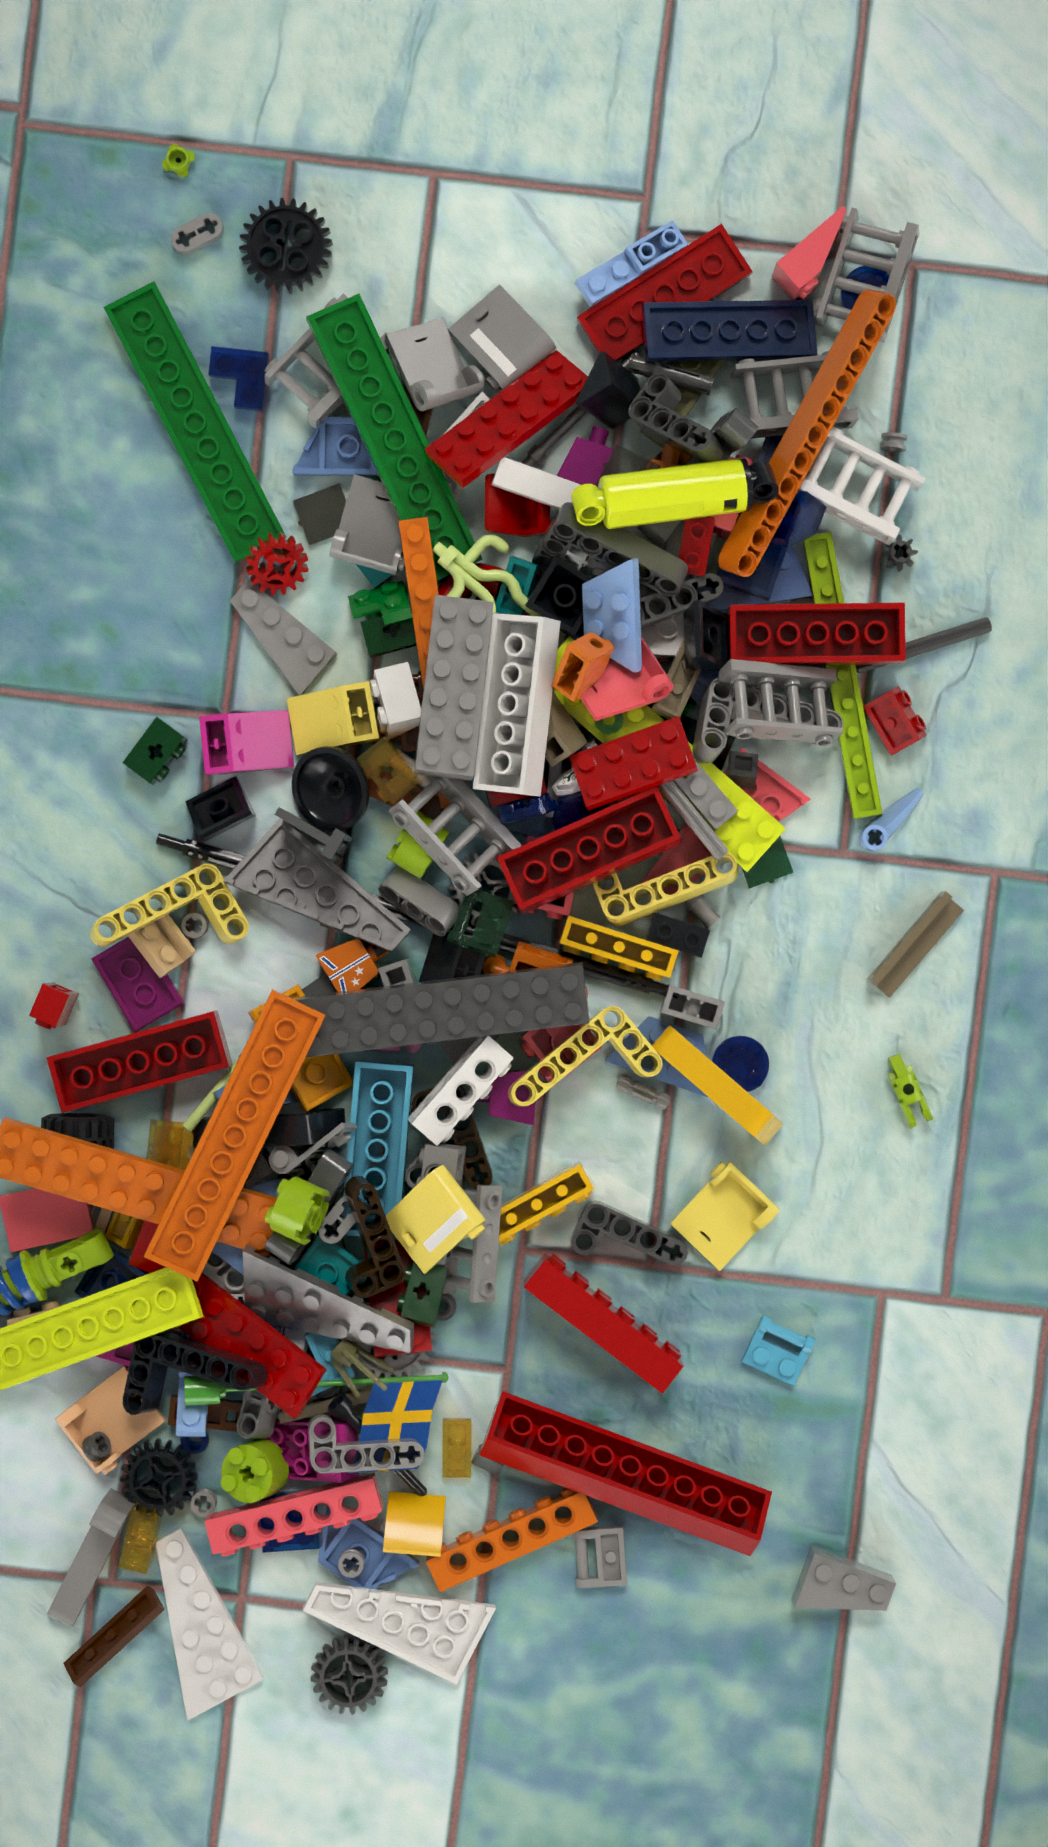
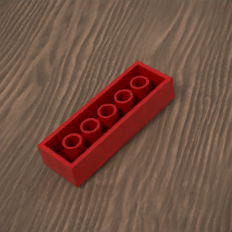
M905 602L730 605L727 609L729 660L736 659L796 666L902 664L906 661Z
M656 786L498 856L497 860L521 913L525 914L681 844V837Z
M218 1010L46 1057L61 1113L233 1065Z
M544 1253L525 1277L524 1288L663 1394L684 1367L681 1360L682 1355L679 1353L680 1350L667 1340L664 1344L659 1341L658 1336H656L657 1332L647 1324L638 1325L635 1322L634 1315L625 1307L620 1306L618 1309L612 1305V1298L603 1290L598 1288L595 1292L591 1289L588 1283L589 1280L577 1271L573 1274L566 1269V1263L554 1253L551 1256Z

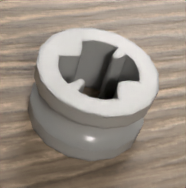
M894 432L881 434V438L884 439V443L880 445L881 450L890 452L906 451V446L903 443L907 440V435Z
M190 913L183 918L181 929L189 938H200L208 930V921L202 914ZM191 918L194 921L201 920L202 926L199 927L202 929L199 933L188 930L187 925H191L188 923Z
M207 1488L197 1490L190 1501L192 1512L200 1517H206L208 1514H211L217 1505L216 1494ZM202 1496H207V1501L211 1503V1507L207 1505L206 1509H201V1505L196 1502V1498L200 1500Z
M356 1549L345 1550L338 1561L340 1573L348 1578L358 1576L364 1568L365 1559L363 1554ZM355 1557L357 1559L356 1565H359V1567L347 1569L345 1567L347 1562H343L344 1559L351 1560Z

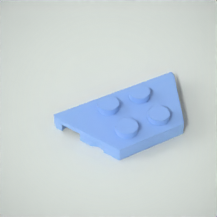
M633 558L582 584L584 635L593 632L602 639L611 641L614 646V652L610 658L632 672H638L642 670L638 558Z

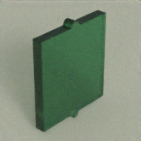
M781 836L776 839L748 872L742 869L749 889L766 882L774 883V879L794 873Z

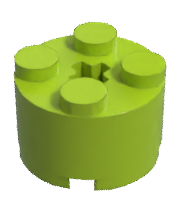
M420 811L416 813L427 826L434 821ZM443 827L436 836L444 843L450 831ZM403 828L396 839L400 845L394 844L386 858L421 879L433 859Z
M297 1176L290 1180L283 1179L277 1188V1195L279 1196L275 1205L271 1206L267 1211L265 1222L270 1224L271 1230L306 1245L311 1241L306 1237L310 1232L316 1234L324 1221L329 1207V1203L324 1200L325 1196L330 1197V1192Z
M266 1439L251 1441L232 1448L222 1463L221 1487L233 1498L243 1503H254L276 1494L285 1486L289 1475L288 1462L284 1461L281 1454L283 1451L277 1444Z

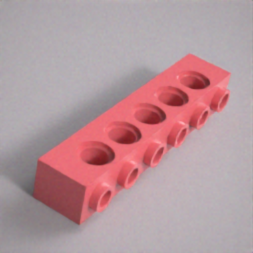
M371 1473L342 1483L335 1482L208 1514L204 1522L212 1554L221 1553V1556H229L237 1553L238 1548L249 1546V1549H257L266 1545V1541L277 1539V1542H285L293 1539L294 1534L305 1532V1535H312L321 1532L322 1527L333 1525V1528H340L349 1525L350 1520L361 1518V1521L372 1520L378 1517V1513L382 1512L383 1503L376 1475ZM347 1496H353L358 1500L359 1505L355 1508H348L345 1506L343 1499ZM319 1503H325L330 1507L331 1512L327 1515H320L316 1511L315 1506ZM291 1510L299 1511L303 1519L300 1522H292L288 1518L287 1513ZM263 1517L272 1519L274 1527L272 1529H264L260 1525V1519ZM236 1524L242 1525L246 1529V1535H235L232 1531V1526Z

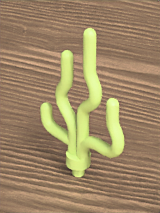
M496 535L482 536L465 555L453 545L446 548L440 542L432 549L440 557L437 563L446 569L454 580L453 588L447 596L460 598L466 586L482 601L494 602L492 613H496L493 596L475 579L485 582L501 581L508 586L512 599L531 616L542 617L525 606L528 598L522 593L519 582L512 574L505 570H482L473 563L488 546H493L501 553H507L509 545Z

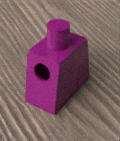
M593 426L589 440L577 437L557 476L580 485L593 484L598 487L599 479L602 476L612 475L615 449L605 446L609 431Z
M529 1069L508 1071L504 1076H498L491 1084L493 1088L490 1093L483 1099L479 1098L476 1102L489 1103L490 1116L534 1125L535 1102L529 1106L519 1107L511 1103L508 1098L509 1087ZM520 1085L515 1091L516 1098L519 1101L524 1102L529 1098L530 1094L526 1086Z

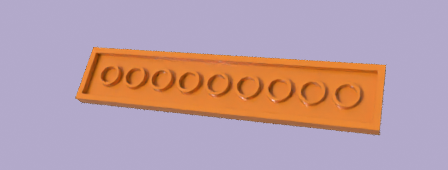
M273 989L271 990L144 1254L145 1258L198 1281L326 1016L324 1013Z
M7 1117L3 1118L0 1126V1178L155 1224L160 1223L185 1171ZM242 1188L217 1242L244 1249L246 1244L256 1248L255 1253L269 1257L270 1252L265 1250V1245L274 1231L271 1230L270 1224L265 1222V1216L269 1208L275 1205L277 1197Z

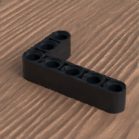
M345 1108L322 1109L299 1114H279L263 1146L315 1144L339 1124L346 1123ZM204 1117L192 1131L193 1148H196L210 1117Z
M164 1331L134 1342L122 1403L126 1412L131 1415L155 1411L161 1402L168 1367L241 1391L262 1387L268 1379V1372L264 1364Z

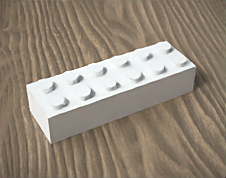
M492 613L473 789L541 797L553 692L551 684L555 675L561 621L539 616Z

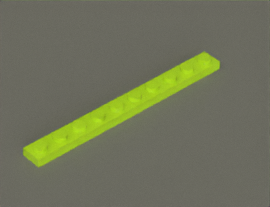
M831 531L803 536L802 542L811 592L813 594V603H844ZM825 665L826 669H836L837 680L829 687L833 711L837 712L843 719V734L838 737L852 817L853 819L883 814L856 665Z

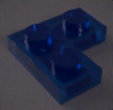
M211 346L208 375L214 378L236 380L234 408L264 411L266 392L265 368L269 364V352Z

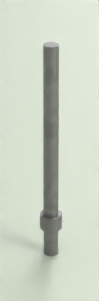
M635 350L632 352L633 354L640 356L639 353ZM631 354L621 363V365L626 369L628 367ZM578 405L538 446L534 445L527 452L528 456L521 463L531 467L535 464L539 465L547 457L545 454L587 411Z

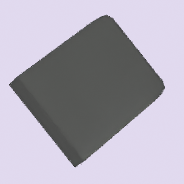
M730 751L727 777L740 788L753 789L757 778L758 754Z
M326 973L302 989L305 996L337 992Z
M479 1444L471 1463L491 1474H498L504 1464L480 1456L482 1444Z

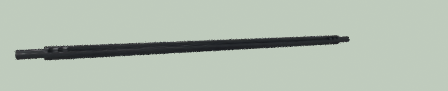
M159 833L156 844L183 852L182 855L232 870L245 857L244 855L188 838L184 841ZM369 893L399 920L422 926L388 903L383 897ZM458 920L446 933L513 954L518 942L521 941L573 959L572 963L583 962L584 975L646 994L653 992L665 996L668 985L653 981L652 978L646 977L643 974L633 973L616 966L482 926H474L462 920ZM674 992L672 997L678 999L679 994Z

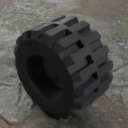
M57 1113L41 1118V1128L114 1149L115 1119L110 1116L90 1113Z

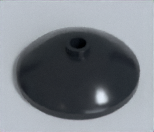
M332 746L318 747L304 754L294 768L292 775L293 798L300 813L313 826L329 832H334L335 828L343 831L357 824L364 816L369 803V784L363 768L348 752ZM338 781L341 783L342 789L339 787Z

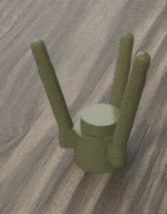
M342 1340L329 1354L334 1359L331 1364L338 1370L355 1398H359L360 1393L343 1365L349 1368L354 1364L383 1391L387 1390V1386L357 1358L362 1355L391 1373L394 1371V1368L378 1357H374L373 1354L361 1348L356 1342Z

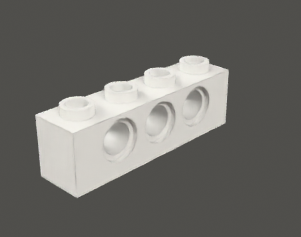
M490 1036L478 1037L407 1120L436 1146L441 1142L445 1143L455 1131L453 1129L460 1120L464 1121L470 1116L474 1109L472 1107L479 1098L483 1099L490 1093L493 1088L491 1084L498 1076H504L512 1066L510 1062L514 1058ZM487 1062L488 1069L486 1073L476 1075L475 1068L477 1064ZM461 1084H468V1093L464 1097H457V1087ZM442 1106H449V1115L444 1119H438V1109Z

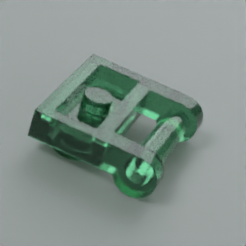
M480 889L468 896L462 893L464 899L453 931H449L447 940L496 958L514 901L481 891ZM476 900L482 902L483 906L471 938L465 936L464 932Z

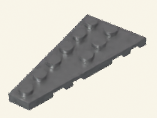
M281 818L223 880L228 885L391 953L411 932L410 928L333 861L323 856L318 848Z
M246 1244L243 1249L245 1306L268 1324L411 1353L414 1347L413 1322L386 1309L380 1308L376 1310L363 1304L364 1299L356 1295L353 1298L338 1292L339 1287L299 1268L291 1270L279 1264L280 1259L271 1255L268 1259L255 1253L256 1248Z

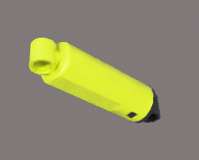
M745 458L604 475L599 479L598 487L593 484H583L576 487L572 491L571 499L577 521L580 524L592 526L603 521L606 528L615 529L750 511L753 501L756 503H767L773 500L778 495L779 487L769 463L755 462L749 465Z

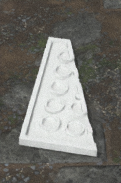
M180 1527L156 1541V1548L188 1721L262 1681L264 1676L183 1527Z
M322 1582L315 1583L303 1606L304 1612L456 1685L496 1609L494 1604Z

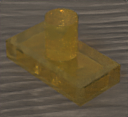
M443 1418L442 1478H471L472 1418Z

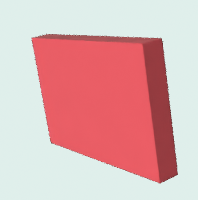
M36 1188L0 1196V1208L10 1252L78 1238L95 1229L90 1205Z

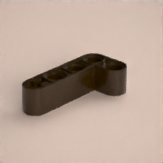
M462 1084L459 1085L457 1089L460 1091V1097H464L466 1091ZM435 1086L421 1090L414 1096L412 1100L413 1111L418 1107V1098L427 1096ZM449 1106L440 1107L437 1114L444 1112L445 1117H447L450 1112ZM472 1112L468 1117L470 1121L469 1126L465 1129H459L454 1126L453 1129L455 1131L452 1138L455 1145L463 1146L467 1141H473L479 1147V1152L476 1155L468 1156L465 1154L463 1167L467 1182L472 1188L477 1189V1185L491 1184L493 1172ZM483 1158L484 1162H479L478 1164L482 1173L487 1172L488 1174L484 1177L483 1183H480L478 1179L473 1180L472 1177L476 1173L474 1164L468 1167L467 1163L476 1162Z
M354 1176L345 1184V1195L368 1259L350 1267L346 1272L345 1279L348 1286L358 1297L368 1298L401 1283L404 1279L405 1271L377 1190L363 1176ZM361 1189H362L363 1198H364L367 1202H363V1201L358 1197V1196L360 1195V1190H361ZM375 1213L374 1220L370 1223H365L366 1217L369 1214ZM380 1239H384V1244L380 1248L374 1249L375 1243ZM393 1265L390 1273L383 1274L387 1266ZM367 1276L364 1284L356 1286L357 1281L361 1277Z

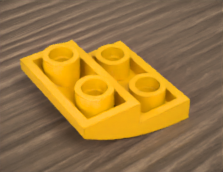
M389 1491L383 1552L441 1557L446 1496L427 1494L425 1496H418L415 1493Z

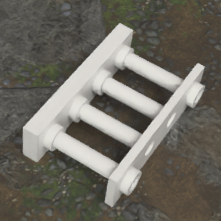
M832 427L795 497L890 545L896 539L901 529L895 526L894 519L909 489L912 488L917 491L926 478L920 476V472L910 466L903 467L844 436L840 429ZM835 448L849 456L833 488L826 490L818 486L817 479L830 453ZM860 461L874 468V471L858 502L853 504L843 499L844 496L842 494ZM884 475H887L900 483L884 515L878 517L869 512L868 506Z

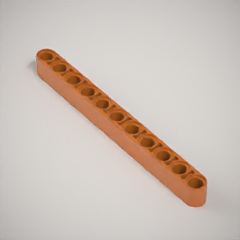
M868 289L859 295L769 461L779 487L778 495L767 503H756L753 501L752 509L741 513L719 554L718 563L722 570L742 577H749L755 571L895 312L896 300L890 293Z

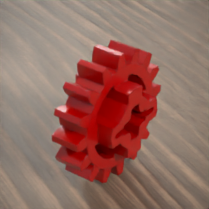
M283 532L279 533L278 538H274L271 533H268L267 541L260 537L257 538L259 546L251 545L249 549L253 556L249 555L245 558L247 564H249L246 567L247 574L252 575L250 577L251 583L253 585L259 583L258 587L261 592L269 588L270 594L273 596L276 593V589H280L283 595L286 594L287 587L296 590L295 582H304L301 572H308L309 570L307 564H305L308 561L306 553H302L304 551L302 544L298 543L295 545L296 541L293 536L285 540ZM262 555H263V556H264L263 562H261V563L259 564L260 558H261ZM277 561V562H278L279 564H281V565H280V566H277L276 564H273V563ZM295 564L293 571L290 572L291 566Z

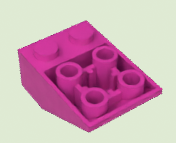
M288 710L199 716L206 775L214 776L294 767Z
M330 1417L336 1428V1442L358 1441V1433L346 1420ZM303 1418L280 1424V1420L276 1419L273 1434L267 1440L277 1444L283 1451L281 1454L289 1466L288 1479L342 1483L360 1476L359 1472L319 1473L315 1471L309 1458L308 1425L312 1418ZM325 1421L318 1422L314 1427V1433L318 1436H325L330 1430L329 1423ZM348 1450L344 1460L352 1464L357 1450ZM321 1451L315 1457V1462L321 1466L327 1465L331 1460V1454L327 1451Z

